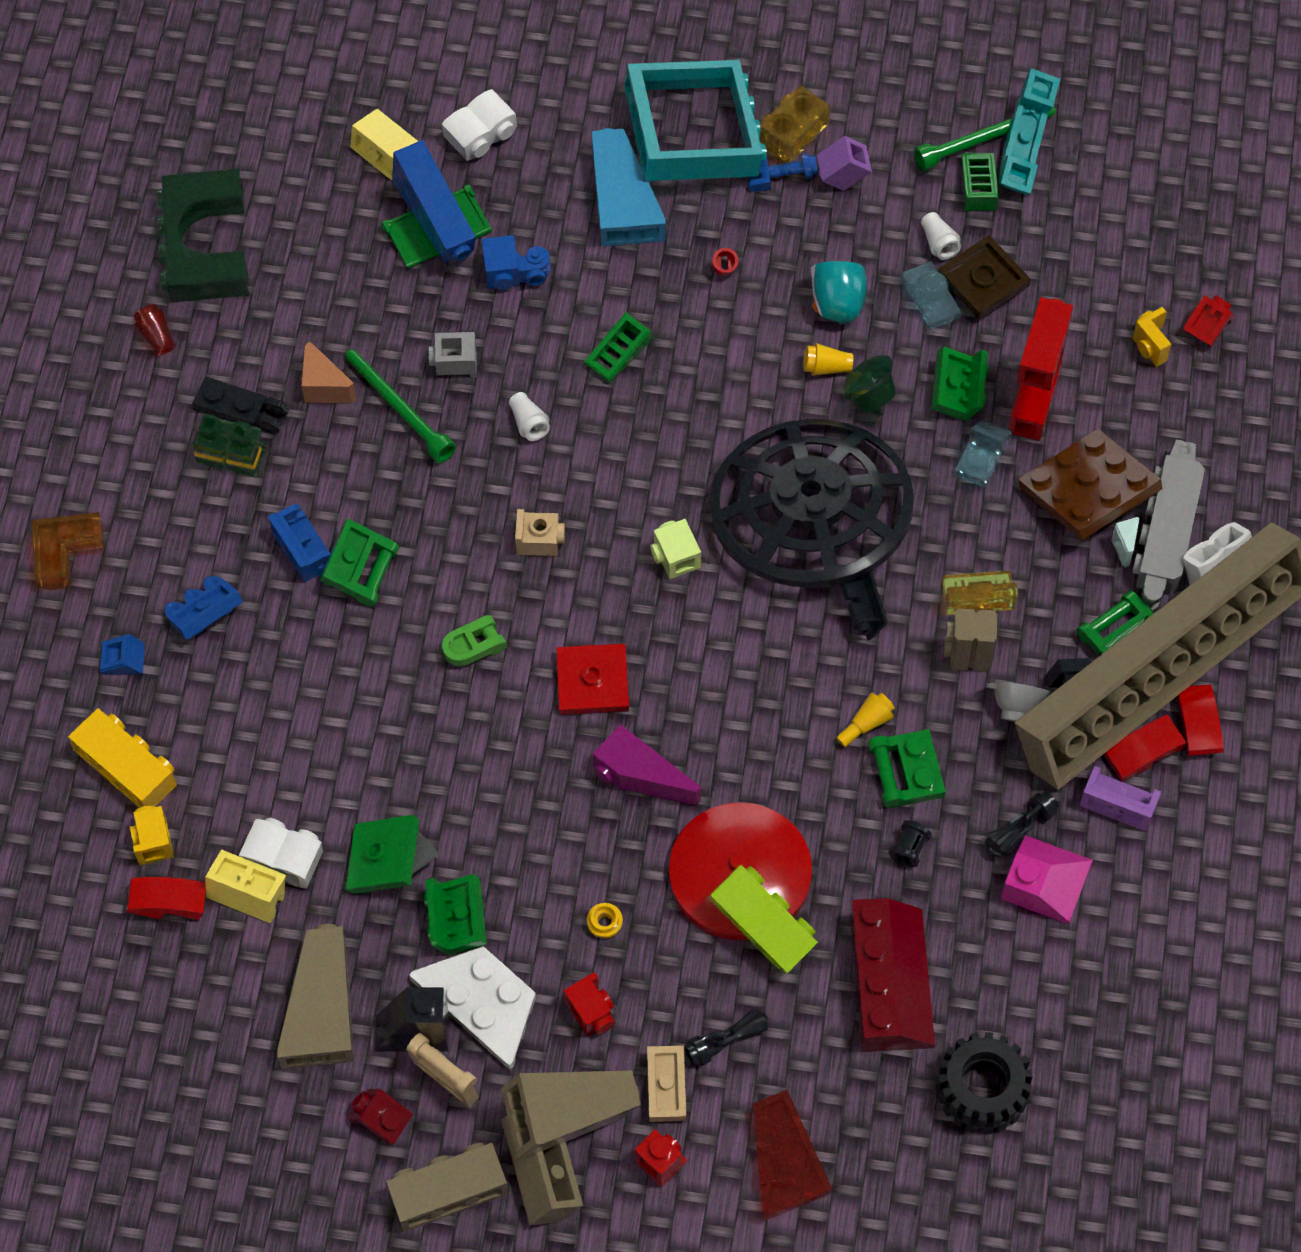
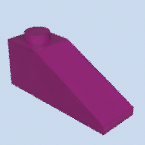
M621 724L593 753L594 772L605 783L609 784L612 782L620 789L695 806L701 801V786Z

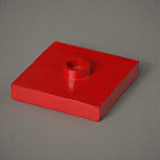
M625 643L556 647L560 715L629 711Z

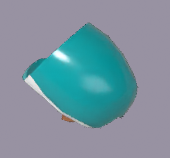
M829 261L811 266L814 297L812 308L814 311L819 313L825 320L835 321L840 325L852 322L860 315L867 296V277L864 267L859 263L847 261Z

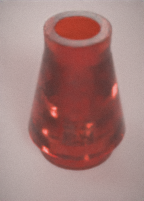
M155 304L141 308L135 313L133 317L135 320L134 327L154 347L158 355H165L175 348L176 345L172 340L162 309H158Z

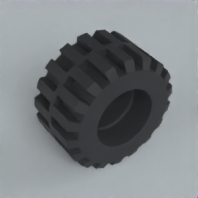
M978 1032L969 1035L968 1041H965L963 1037L956 1041L954 1049L950 1047L945 1053L937 1079V1089H939L937 1097L939 1104L944 1103L943 1112L947 1118L953 1115L955 1117L953 1123L959 1128L964 1123L969 1125L967 1131L975 1133L976 1128H983V1134H991L994 1127L997 1128L998 1132H1001L1007 1128L1009 1122L1013 1125L1019 1119L1020 1113L1024 1112L1032 1087V1070H1028L1029 1060L1027 1056L1020 1057L1021 1048L1016 1043L1012 1047L1007 1045L1009 1038L1001 1035L1000 1040L993 1039V1033L985 1032L984 1038H979ZM974 1069H989L1001 1077L1006 1090L993 1098H981L966 1088L963 1076Z

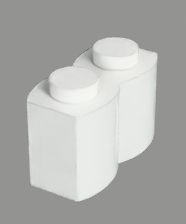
M493 89L483 92L472 100L467 107L455 111L442 123L444 137L466 161L475 157H482L488 152L492 143L508 139L517 127L516 114Z
M1233 522L1215 531L1209 540L1189 549L1183 556L1189 584H1193L1252 538L1251 531Z
M266 818V820L255 819L239 857L285 874V883L307 889L323 853L322 842L318 840V836L303 829H300L298 832L287 830L282 822L273 818Z

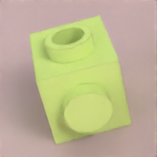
M686 519L677 522L668 521L654 530V544L650 545L655 562L663 564L669 579L701 568V551Z

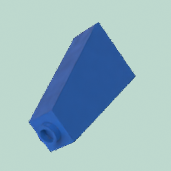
M420 140L394 151L392 181L444 263L451 260L461 261L467 258L474 251L476 237L425 142Z

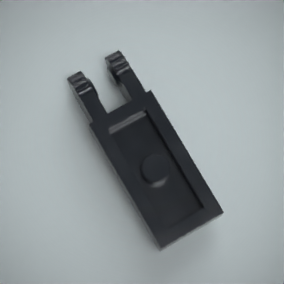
M205 376L192 403L196 411L254 430L258 428L274 434L279 433L282 424L276 418L269 417L263 414V412L286 416L290 410L289 405L284 401L273 397L267 398L265 395Z

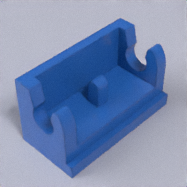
M294 504L276 514L272 513L269 515L268 520L272 534L303 582L305 583L322 574L330 552L307 519L304 511H301L300 506Z

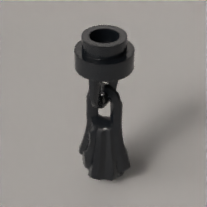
M1044 791L1042 794L1036 793L1029 800L1032 807L1029 813L1018 814L1008 824L987 833L985 840L987 852L997 857L1010 856L1020 839L1033 828L1036 818L1040 816L1043 820L1049 821L1056 815V809L1059 807L1056 799L1047 791ZM1023 819L1022 824L1026 826L1019 831L1015 825Z
M754 1008L736 1024L722 1032H712L702 1038L697 1035L689 1039V1044L684 1046L686 1055L693 1066L697 1064L703 1066L711 1062V1057L720 1053L726 1044L739 1038L767 1031L769 1018L764 1012ZM729 1033H732V1034H733V1036H731V1037H729V1038H727V1039H725V1037H724L725 1035H727V1034H729ZM712 1040L716 1047L708 1050L705 1043Z

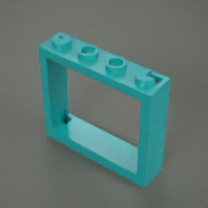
M740 60L627 64L624 90L645 181L759 176L761 162L766 160V146L764 143H760V122L758 119H754L753 96H748V75L742 72ZM730 87L745 148L660 151L646 90Z

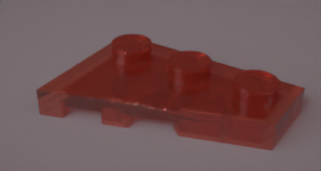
M788 1090L753 1103L763 1221L831 1194L832 1187Z

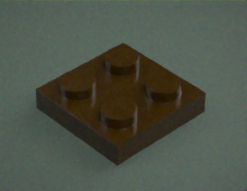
M990 235L938 268V277L979 320L1029 287L1031 281L1030 277Z

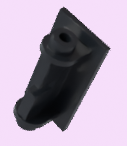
M872 571L854 580L840 584L845 600L856 601V603H850L847 606L853 623V629L857 630L859 635L866 634L867 640H871L888 624L886 612L883 608Z

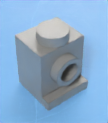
M475 332L435 333V346H429V366L436 367L437 375L470 374V378H477Z

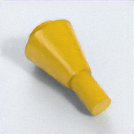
M871 692L853 718L852 723L836 739L843 747H847L861 733L864 734L894 719V715L891 712L895 709L894 705L883 693L877 696Z

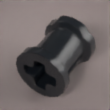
M905 820L901 825L902 833L896 846L890 848L889 854L894 861L912 868L918 866L920 862L918 856L924 843L930 841L932 833L920 823Z

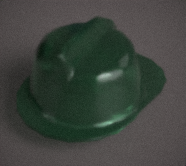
M878 355L862 362L851 371L845 381L844 399L850 400L863 413L874 411L878 416H882L886 404L896 395V387L892 377V360L887 355Z

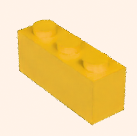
M97 708L68 736L74 752L137 807L157 806L177 786L173 776L174 767L163 756L158 758L153 756L149 752L150 747L140 736L135 734L131 737L124 731L126 727L117 716L112 713L107 716Z

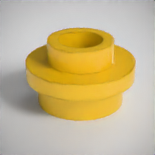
M597 904L590 909L587 915L588 929L596 937H613L622 928V914L613 904ZM606 917L612 922L608 926H601L598 921Z

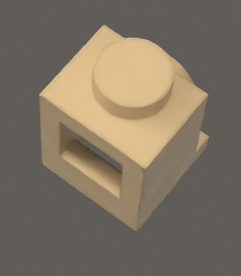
M517 509L515 535L517 555L558 556V544L565 543V523H559L558 513L524 512V509Z

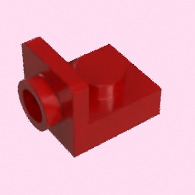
M1204 295L1182 329L1212 347L1229 321L1232 322L1235 317L1233 312L1229 310L1232 305L1216 295L1213 299Z

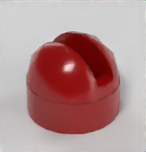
M730 248L717 250L712 258L713 270L722 276L734 273L739 262L736 252ZM727 256V270L721 267V257Z

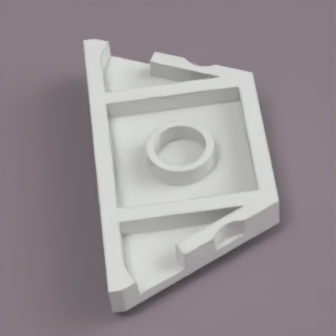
M484 946L414 970L409 974L410 980L417 987H444L449 1016L509 1070L512 1069L516 1061L515 1056L520 1041L523 1039L527 1027L526 1023L529 1014L532 1012L536 999V993Z

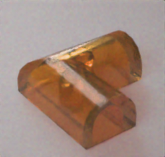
M100 512L31 520L35 582L40 588L57 590L70 584L69 552L104 548V530Z

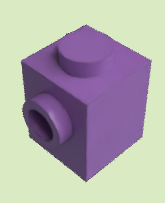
M843 136L817 154L820 168L819 175L822 182L842 191H845L872 173L866 145L847 136Z

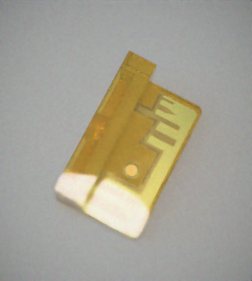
M1010 571L943 576L942 583L947 615H955V611L958 608L974 609L975 613H978L979 610H1015L1018 591L1016 582L1012 583Z

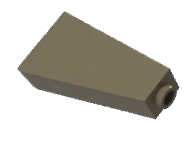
M321 924L316 926L315 929L306 930L277 1049L281 1069L355 1062L347 946L343 926L337 927L334 924Z
M632 1070L519 1073L501 1088L517 1158H526L621 1120L641 1105L639 1090L635 1084Z

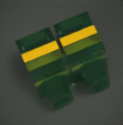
M203 415L193 442L196 463L224 470L227 466L229 471L257 477L267 450L266 443L260 441L261 428L252 427L246 422L237 421L235 423L218 419L214 415Z

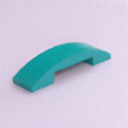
M1032 68L1028 71L1008 130L1000 167L999 186L1027 196L1031 194L1038 167L1035 163L1048 112L1054 106L1060 78Z

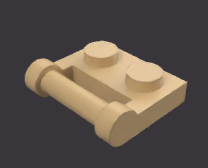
M418 1033L407 1046V1052L414 1064L470 1108L479 1098L474 1088L477 1078L469 1071L464 1072L437 1049L430 1046L429 1039L423 1034Z

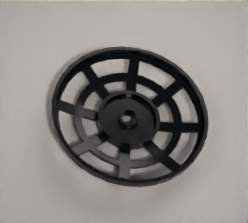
M828 419L789 421L771 426L752 435L739 444L726 457L717 471L710 496L712 525L719 542L729 556L741 567L758 577L777 584L808 588L833 586L854 580L871 572L885 562L898 549L908 533L913 517L914 505L911 478L905 464L897 453L882 439L865 429L849 423ZM825 429L847 433L850 436L844 441L825 436L802 437L800 430ZM787 433L788 440L771 446L756 459L742 456L743 453L756 444L773 436ZM864 440L877 447L891 459L898 473H879L870 458L856 447ZM805 445H826L836 449L828 458L809 456ZM792 448L795 459L782 467L766 462L775 454ZM850 454L863 465L868 474L848 475L840 464ZM731 466L746 469L740 487V501L721 509L720 492L725 474ZM756 473L772 478L769 492L750 497L751 484ZM872 486V498L867 511L852 503V488ZM882 486L903 487L902 510L893 529L876 518L882 504ZM807 489H816L820 492L818 495L810 497L803 494ZM772 505L774 512L780 519L775 527L770 529L759 519L754 509ZM744 514L752 529L762 538L766 539L757 556L747 552L733 538L724 521ZM845 514L858 521L848 530L831 537L828 526L839 521ZM791 526L807 530L815 529L817 540H800L785 535ZM867 529H870L884 539L877 548L866 556L838 567L834 548L853 541ZM778 546L801 552L820 551L824 570H792L770 564L769 561Z

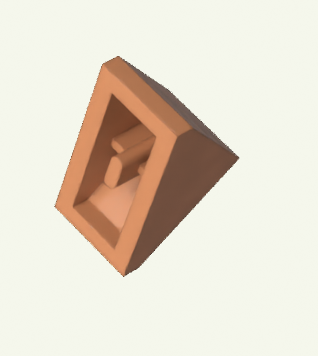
M308 342L304 350L301 385L305 403L352 404L356 401L354 383L311 342Z

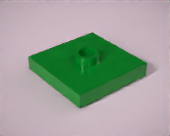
M414 815L355 824L346 890L352 894L411 886L419 819Z

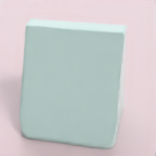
M1138 517L1116 523L1111 541L1124 568L1130 566L1139 523Z

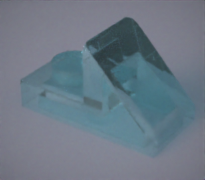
M981 419L971 429L969 443L956 467L955 476L986 488L1012 435V431Z

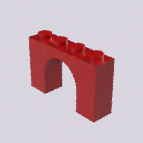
M1040 297L1019 366L1017 382L1021 384L1012 410L1008 433L1037 441L1041 440L1061 372L1074 305L1067 304L1060 299Z

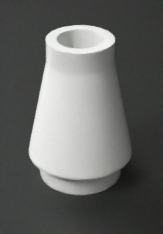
M935 212L928 213L922 218L921 225L925 230L931 253L941 260L954 257L961 249L959 234Z
M523 392L516 393L510 398L509 406L513 411L520 435L529 441H537L543 438L550 430L548 415Z

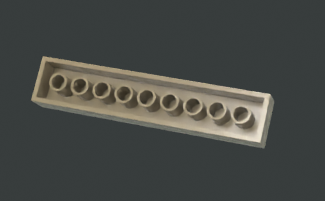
M1271 522L1017 720L1015 726L1031 772L1059 790L1301 598V538Z

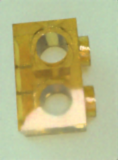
M800 85L792 94L787 93L782 98L779 107L772 114L768 113L763 117L760 122V143H764L768 151L784 162H792L829 124L830 105Z

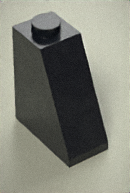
M406 987L376 1016L375 1051L407 1052V1046L418 1033H421L429 1039L430 1046L439 1052H449L450 1016L444 987Z

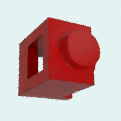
M595 972L563 990L565 1004L587 1037L594 1033H597V1035L603 1034L615 1025L611 1014V1009L614 1008V1005L604 989L598 991L599 979Z
M656 1129L634 1149L635 1163L661 1188L687 1163V1159L680 1152L682 1150L681 1146L672 1136L667 1133L662 1136Z

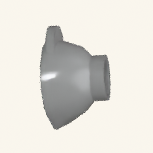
M1002 681L986 683L985 686L986 689L994 690L996 703L1002 710L1000 719L1013 722L1019 720L1042 702L1050 692L1030 685Z

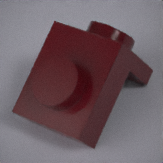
M380 1088L367 1089L366 1091H361L352 1101L350 1106L352 1112L348 1116V1120L353 1124L363 1125L388 1145H394L413 1116V1113Z

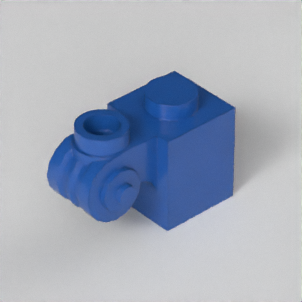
M514 235L482 239L487 289L496 288L504 290L512 286H520V282H527L531 286L545 283L551 269L550 255L545 248L535 246L527 251L526 256H521L516 251Z

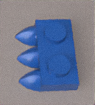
M218 576L206 577L203 584L205 591L199 589L187 590L184 595L185 605L179 602L167 603L165 614L170 624L186 640L200 634L208 625L220 617L228 615L236 606L243 602L238 591L223 578Z

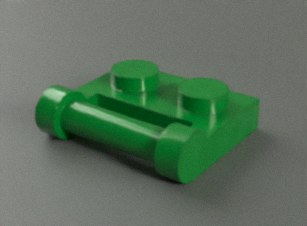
M347 518L342 525L319 580L356 598L362 605L375 607L379 598L377 594L391 558H395L399 545ZM373 547L377 549L379 554L367 583L363 586L357 582Z
M1128 591L1121 597L1119 603L1091 623H1083L1076 629V632L1084 644L1089 645L1098 656H1101L1154 613L1135 592ZM1131 612L1136 615L1104 639L1099 635L1100 632L1127 613Z
M929 729L890 737L876 736L868 740L869 750L875 756L884 790L881 796L884 807L894 808L945 798L946 790ZM897 751L907 790L901 791L897 789L888 752Z

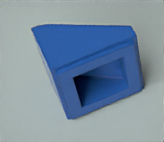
M130 634L103 641L100 673L103 675H136L142 673L145 644Z

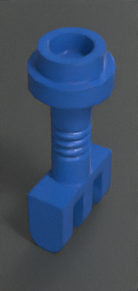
M809 153L802 154V161L784 163L783 165L780 164V166L778 164L768 166L766 155V160L761 162L759 176L747 177L749 180V191L772 189L770 179L783 177L784 175L805 173L806 179L812 178V175L818 174L816 156H809Z

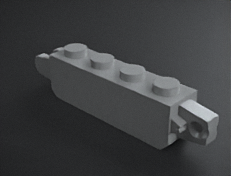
M1176 440L1170 456L1166 455L1163 467L1156 466L1154 474L1161 479L1163 489L1158 491L1156 496L1152 495L1149 497L1145 515L1152 517L1150 525L1143 524L1139 544L1145 545L1143 555L1136 554L1132 571L1133 574L1138 575L1136 587L1142 589L1141 600L1152 612L1159 610L1163 594L1170 595L1178 591L1184 569L1183 556L1188 550L1205 471L1201 463L1195 461L1196 444L1182 440Z

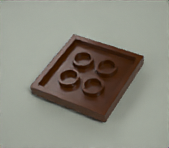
M1096 429L1018 479L1019 487L1023 492L1081 541L1163 489L1162 481L1157 475L1099 429Z

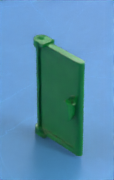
M467 184L463 186V189L453 192L452 194L476 239L492 232L491 226L475 200V193L471 186ZM411 211L389 221L387 219L381 222L382 229L388 239L391 238L407 269L439 255Z

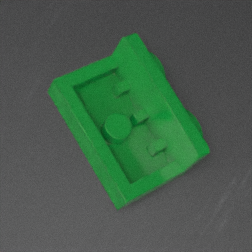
M944 346L937 351L932 410L967 421L984 408L987 395L984 393L985 380L989 373L987 351L981 349L973 357Z
M470 874L444 883L434 878L426 879L424 902L428 909L429 926L427 927V936L431 945L447 955L487 945L480 877Z

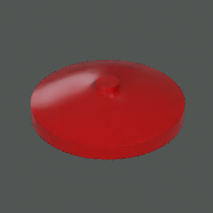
M736 802L718 805L692 819L677 837L669 861V879L672 894L684 915L705 932L724 939L749 940L707 898L739 865H742L745 869L749 866L754 868L765 880L761 885L771 895L777 892L790 905L787 911L793 918L803 907L811 885V856L801 833L780 813L753 803Z

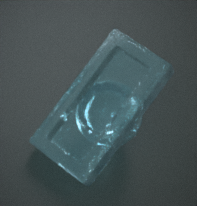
M931 261L902 273L901 279L930 329L960 318L961 311L948 290L946 278L937 272Z

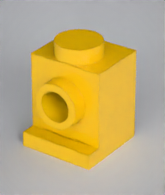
M143 806L133 812L136 825L130 826V831L134 844V853L139 866L174 858L167 819L162 806Z

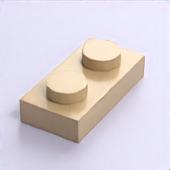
M684 1045L647 1047L649 1122L686 1121Z

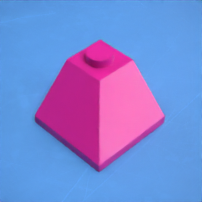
M1025 835L1005 881L1001 900L1069 924L1093 860Z

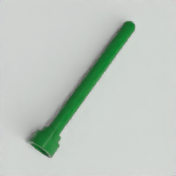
M1055 106L1048 112L1047 118L1052 117L1056 113ZM1012 118L939 146L926 143L915 147L914 158L916 164L922 172L935 168L943 157L1007 134Z
M350 349L346 352V360L426 442L427 453L438 464L450 459L455 453L457 445L447 435L435 433L355 350Z

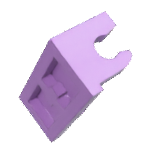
M1094 766L1084 789L1080 806L1147 831L1162 791L1154 789L1153 794L1102 775L1100 774L1101 768Z

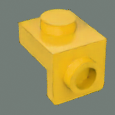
M1163 307L1154 312L1147 311L1143 313L1136 321L1133 340L1137 343L1142 356L1146 359L1149 358L1156 367L1167 361L1171 347L1169 340L1160 331L1164 326L1167 313Z

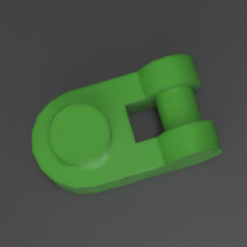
M486 615L447 634L443 639L442 650L444 658L448 663L461 667L485 656L496 655L505 650L508 644L503 635L498 634L495 630L497 624L493 617ZM478 635L484 636L485 640L477 643L475 637Z

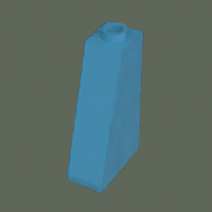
M605 128L600 131H591L601 246L666 241L665 217L649 182L644 179L642 167L624 129Z

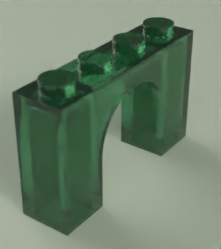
M230 169L162 176V189H157V201L159 209L163 208L164 216H158V227L160 236L164 235L165 243L159 244L161 263H166V271H160L162 290H168L171 303L249 296L248 266L244 250L205 254L195 252L182 243L183 236L188 228L201 219L213 216L245 214L244 191L240 170Z

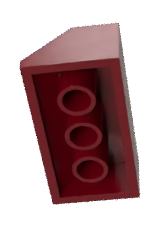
M890 898L852 900L850 918L862 1052L935 1048L922 909Z

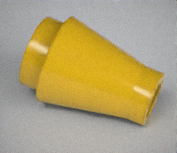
M815 343L814 346H806L803 359L804 372H811L812 376L842 372L851 373L853 353H846Z

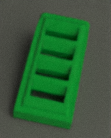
M962 153L964 211H997L998 187L994 153ZM969 163H987V165L970 166ZM970 172H988V174H970ZM971 181H988V183H971ZM972 190H989V192H972Z
M625 312L584 363L610 383L650 343L654 336L651 330ZM628 330L637 336L634 341L625 335ZM619 339L629 346L626 350L616 344ZM610 348L621 355L618 360L607 353ZM603 357L613 366L608 370L597 361Z

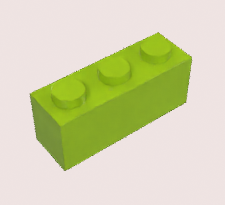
M739 865L707 898L782 974H787L818 943L812 937L816 932L803 918L800 917L797 921L787 911L790 905L777 892L771 895L761 885L765 880L754 868L749 866L745 869L742 865Z

